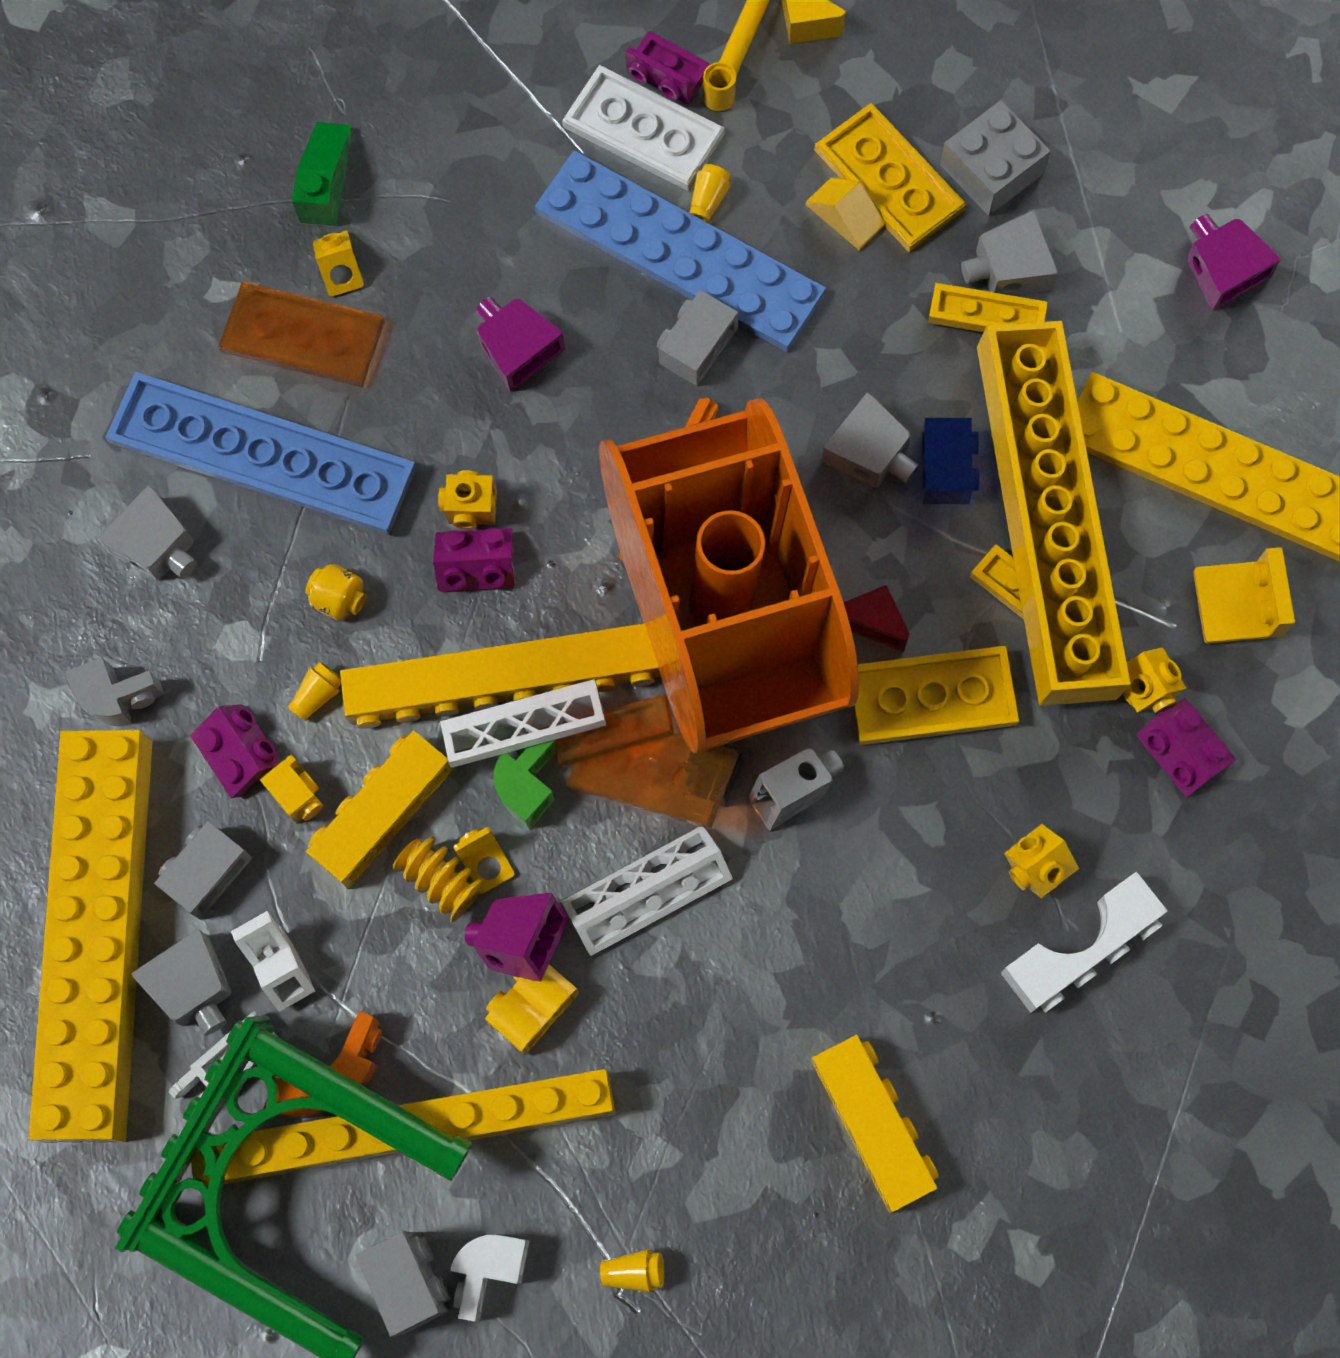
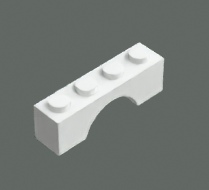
M1137 872L1107 892L1097 902L1101 916V927L1096 941L1090 948L1078 953L1063 954L1049 950L1038 943L1001 972V975L1030 1013L1039 1007L1046 1013L1065 999L1060 992L1071 983L1080 988L1098 974L1093 967L1106 958L1111 965L1130 951V948L1126 945L1129 940L1137 934L1142 940H1145L1163 926L1158 919L1167 910Z

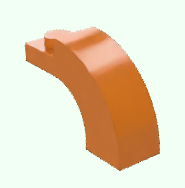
M358 1011L342 1051L330 1067L367 1087L379 1065L366 1060L365 1057L367 1052L373 1053L380 1041L382 1030L378 1029L381 1021L374 1016ZM276 1077L279 1083L280 1102L298 1097H311ZM267 1100L263 1109L267 1108ZM306 1108L286 1111L278 1116L307 1119L324 1116L330 1112Z

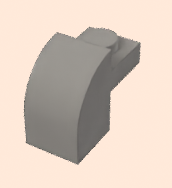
M103 657L65 671L76 702L96 720L111 726L131 724L129 708H145L153 704L155 698L164 695L160 681L149 670L118 682L114 668Z

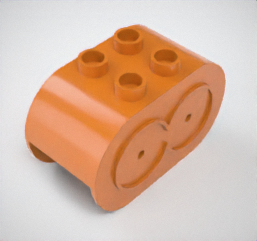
M762 398L752 399L747 402L745 411L616 446L611 439L601 441L599 445L601 474L618 546L643 623L646 626L672 711L691 751L698 753L854 706L859 693V675L855 645L847 612L784 434L768 403Z

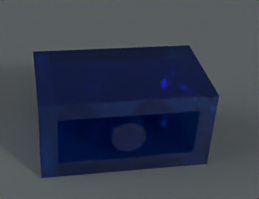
M925 418L922 429L923 504H969L973 491H979L980 470L979 468H973L972 455H978L979 433L972 432V418Z

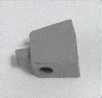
M1034 211L1023 214L983 233L979 237L976 249L977 258L961 262L963 278L967 284L986 279L990 292L1012 296L1053 290L1058 274Z
M869 393L864 395L823 447V463L872 487H878L889 473L905 484H908L920 466L905 455L911 439L909 431Z
M147 486L97 538L113 556L155 580L161 579L169 569L181 579H184L194 571L197 565V561L186 553L193 545L194 540L150 486Z
M807 748L761 773L751 790L748 800L770 832L820 800L833 782L832 777L842 772L844 765L838 754L833 750L818 757L813 749Z
M199 929L131 973L134 979L174 1023L185 1026L196 1020L206 1036L218 1031L227 1023L217 1004L231 995V989L209 936Z

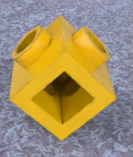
M470 470L459 471L457 475L446 474L445 488H439L438 507L439 511H444L449 524H454L455 527L460 529H474L477 525H495L497 488L493 475H480Z
M1163 647L1143 651L1127 662L1131 685L1123 692V695L1137 713L1153 709L1155 714L1160 713L1176 704L1177 701L1174 697L1187 689L1181 679L1182 674L1179 667L1174 661L1169 659Z
M1043 824L1039 825L1027 836L1021 838L1018 843L1004 853L1012 867L1008 873L1014 883L1023 891L1029 888L1040 898H1043L1079 869L1065 840Z

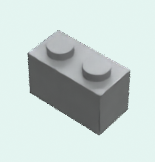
M699 290L693 300L687 299L678 313L679 320L672 329L666 328L657 342L659 364L695 386H698L738 329V312L702 290Z
M209 821L203 827H196L189 834L185 841L187 846L176 858L171 857L163 864L158 872L160 877L154 883L199 920L253 858Z

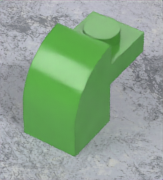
M554 740L519 749L517 760L507 753L501 754L495 765L494 785L501 802L507 811L528 829L534 825L555 801L552 790L535 777L556 753L557 747Z

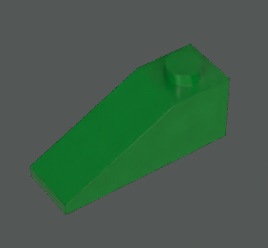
M316 122L297 168L291 200L300 223L336 226L353 134L352 125Z

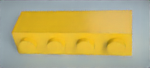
M414 730L407 737L405 735L401 736L392 745L389 751L391 756L381 767L377 765L366 774L362 782L364 786L354 797L350 795L345 798L336 810V818L328 827H320L309 840L308 844L310 847L305 852L347 889L356 882L454 770V767L451 768L448 758Z
M855 1035L812 1057L811 1062L888 1212L892 1213L938 1189L934 1182L935 1179L939 1178L938 1172L928 1155L920 1156L914 1144V1141L919 1139L918 1134L908 1116L902 1119L893 1104L899 1101L898 1096L889 1079L886 1078L881 1081L874 1065L878 1064L879 1061L869 1041L861 1043L858 1035Z

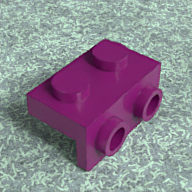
M651 31L647 33L637 49L629 47L625 52L627 72L636 81L641 83L647 82L658 88L667 98L672 100L678 99L687 105L703 84L705 69L711 65Z
M489 528L486 530L436 532L433 565L438 591L514 587L513 529Z
M1186 698L1159 713L1137 733L1138 739L1185 796L1194 793L1204 783L1237 760Z
M242 704L217 707L190 735L230 798L241 797L265 773H269L282 762L276 754L274 745L266 739L256 724L254 715Z

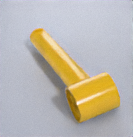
M746 0L719 62L713 63L705 69L703 74V102L709 109L725 111L734 104L737 73L770 0Z

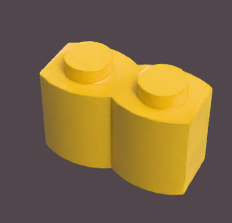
M550 964L541 982L514 976L513 978L517 982L513 988L506 994L503 991L497 993L486 1007V1010L489 1012L485 1018L487 1023L524 1056L542 1038L550 1026L563 1014L579 994L577 988Z

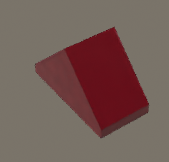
M887 585L843 602L852 633L902 652L905 651L910 633Z

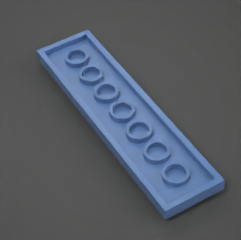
M573 150L534 206L537 215L681 295L693 300L699 290L709 294L738 312L739 327L788 353L826 295V287Z
M136 371L105 437L109 444L386 535L391 533L417 469L414 461Z

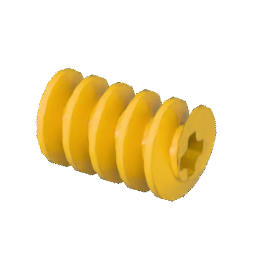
M430 836L424 841L417 838L400 852L395 859L393 869L397 872L404 870V879L407 882L416 881L415 889L418 892L424 893L428 891L427 900L432 904L440 902L438 906L439 911L442 914L452 912L450 920L455 922L474 903L479 895L478 891L483 880L478 878L469 884L467 882L471 873L469 867L457 873L455 869L460 860L458 857H454L448 862L443 860L448 848L443 846L434 852L431 850L436 841L434 836Z

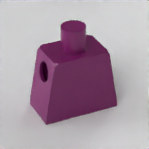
M1204 214L1190 225L1191 231L1198 240L1193 244L1187 257L1188 264L1212 310L1217 309L1272 277L1281 261V258L1240 219H1234L1219 228L1209 214Z
M488 297L476 308V313L484 321L476 330L479 342L510 392L565 350L563 333L521 299H514L502 308L493 297Z
M553 893L497 899L491 904L483 922L468 923L465 929V940L469 946H474L478 955L492 971L541 982L569 917Z

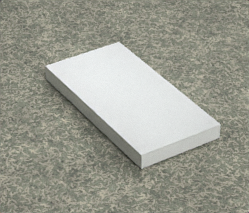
M601 65L597 67L562 120L563 128L686 191H689L696 180L697 172L703 169L704 164L707 163L725 135L724 127Z

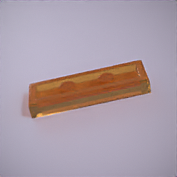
M660 694L603 711L606 726L555 739L558 763L565 767L674 735L669 699L664 694Z

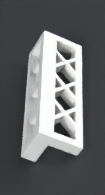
M595 679L440 721L448 762L451 768L606 726L603 713L604 708ZM595 714L594 716L586 717V718L579 719V720L577 719V718H581V717H585V716H588V715ZM472 748V749H470V750H466V751H462V752L456 753L457 751H461V750H464V749Z
M702 825L562 900L561 903L587 952L592 956L733 878L720 849ZM701 842L705 844V847L692 854L686 853L688 849ZM660 864H667L661 871L650 873L652 868ZM625 883H631L630 887L624 891L615 892L617 887ZM589 902H595L592 908L577 915L576 909Z

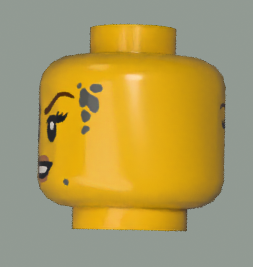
M333 563L324 568L318 567L310 576L305 589V593L309 595L310 606L337 621L345 620L351 614L357 615L362 610L367 597L363 593L364 585L362 578Z

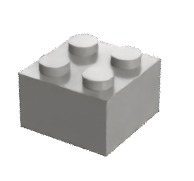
M1000 100L944 142L940 165L989 216L1045 173L1050 150Z
M401 1231L355 1254L390 1337L406 1334L450 1311L446 1303L452 1299L450 1291L442 1276H434L429 1264L430 1261L434 1260V1256L424 1236L419 1238L416 1232Z

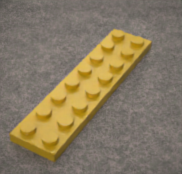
M1091 371L1077 401L1088 454L1340 562V476Z

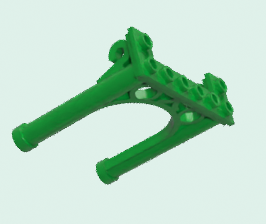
M265 1015L246 1017L244 1022L239 1020L230 1031L226 1040L230 1047L223 1059L217 1058L210 1066L204 1079L209 1084L201 1098L195 1096L187 1106L183 1114V1119L187 1122L179 1136L173 1134L166 1143L161 1153V1157L165 1161L158 1173L152 1172L143 1183L139 1191V1195L143 1199L135 1212L129 1211L119 1225L117 1234L121 1238L115 1249L121 1253L129 1250L132 1253L138 1251L319 1358H355L364 1342L365 1336L253 1272L233 1253L223 1231L220 1213L222 1187L233 1157L243 1142L264 1122L283 1112L306 1108L319 1109L339 1116L433 1170L436 1174L450 1182L463 1164L473 1143L459 1135L455 1138L272 1034L276 1027L270 1024L271 1018ZM248 1061L257 1065L256 1068L244 1070ZM257 1077L263 1080L267 1086V1108L250 1114L240 1108L238 1094L247 1079ZM276 1077L311 1097H298L280 1102L279 1083ZM225 1102L229 1114L236 1121L245 1122L240 1128L236 1124L231 1125L222 1134L208 1132ZM226 1144L219 1155L216 1146H222ZM198 1149L205 1158L206 1168L203 1175L210 1176L209 1184L206 1180L200 1178H187L181 1181ZM187 1188L198 1190L202 1194L205 1203L206 1215L194 1224L182 1223L175 1214L176 1202L180 1199L181 1193ZM207 1226L210 1241L216 1254L199 1245L198 1239L192 1234Z

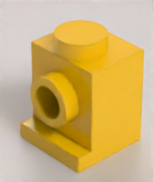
M292 755L288 756L260 779L267 790L296 823H299L302 819L304 821L312 819L323 808L322 803L314 795L320 788Z

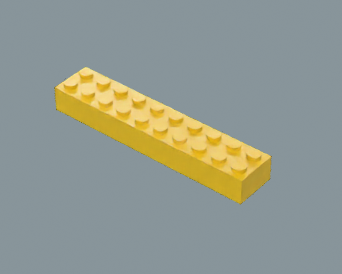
M1062 321L987 325L977 345V352L1039 706L1117 700L1131 683Z
M140 730L60 731L28 1140L44 1143L126 1142L137 981L131 973L138 969L153 743Z

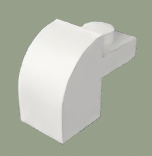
M268 911L231 931L235 943L253 966L262 990L279 1012L315 992L309 975L292 942L283 928L276 924Z
M484 1235L473 1239L463 1246L454 1258L450 1269L453 1272L467 1274L465 1282H458L453 1306L460 1309L458 1319L474 1322L480 1321L488 1278L515 1284L522 1283L529 1240L502 1235Z

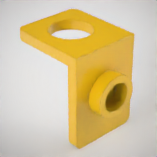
M348 231L327 234L313 241L315 258L329 296L333 297L364 286ZM345 265L351 269L352 277L347 283L338 284L331 279L330 273L335 266Z
M489 827L482 830L478 828L468 832L460 838L459 843L453 846L465 868L469 867L471 869L470 877L473 881L481 878L477 871L481 860L493 857L500 862L501 870L496 878L491 880L481 878L483 883L479 889L480 894L484 895L515 877L511 865Z

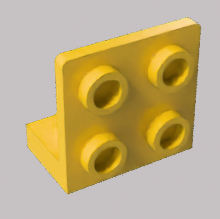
M1282 547L1266 548L1257 562L1196 567L1193 571L1203 638L1206 644L1284 637L1295 624Z

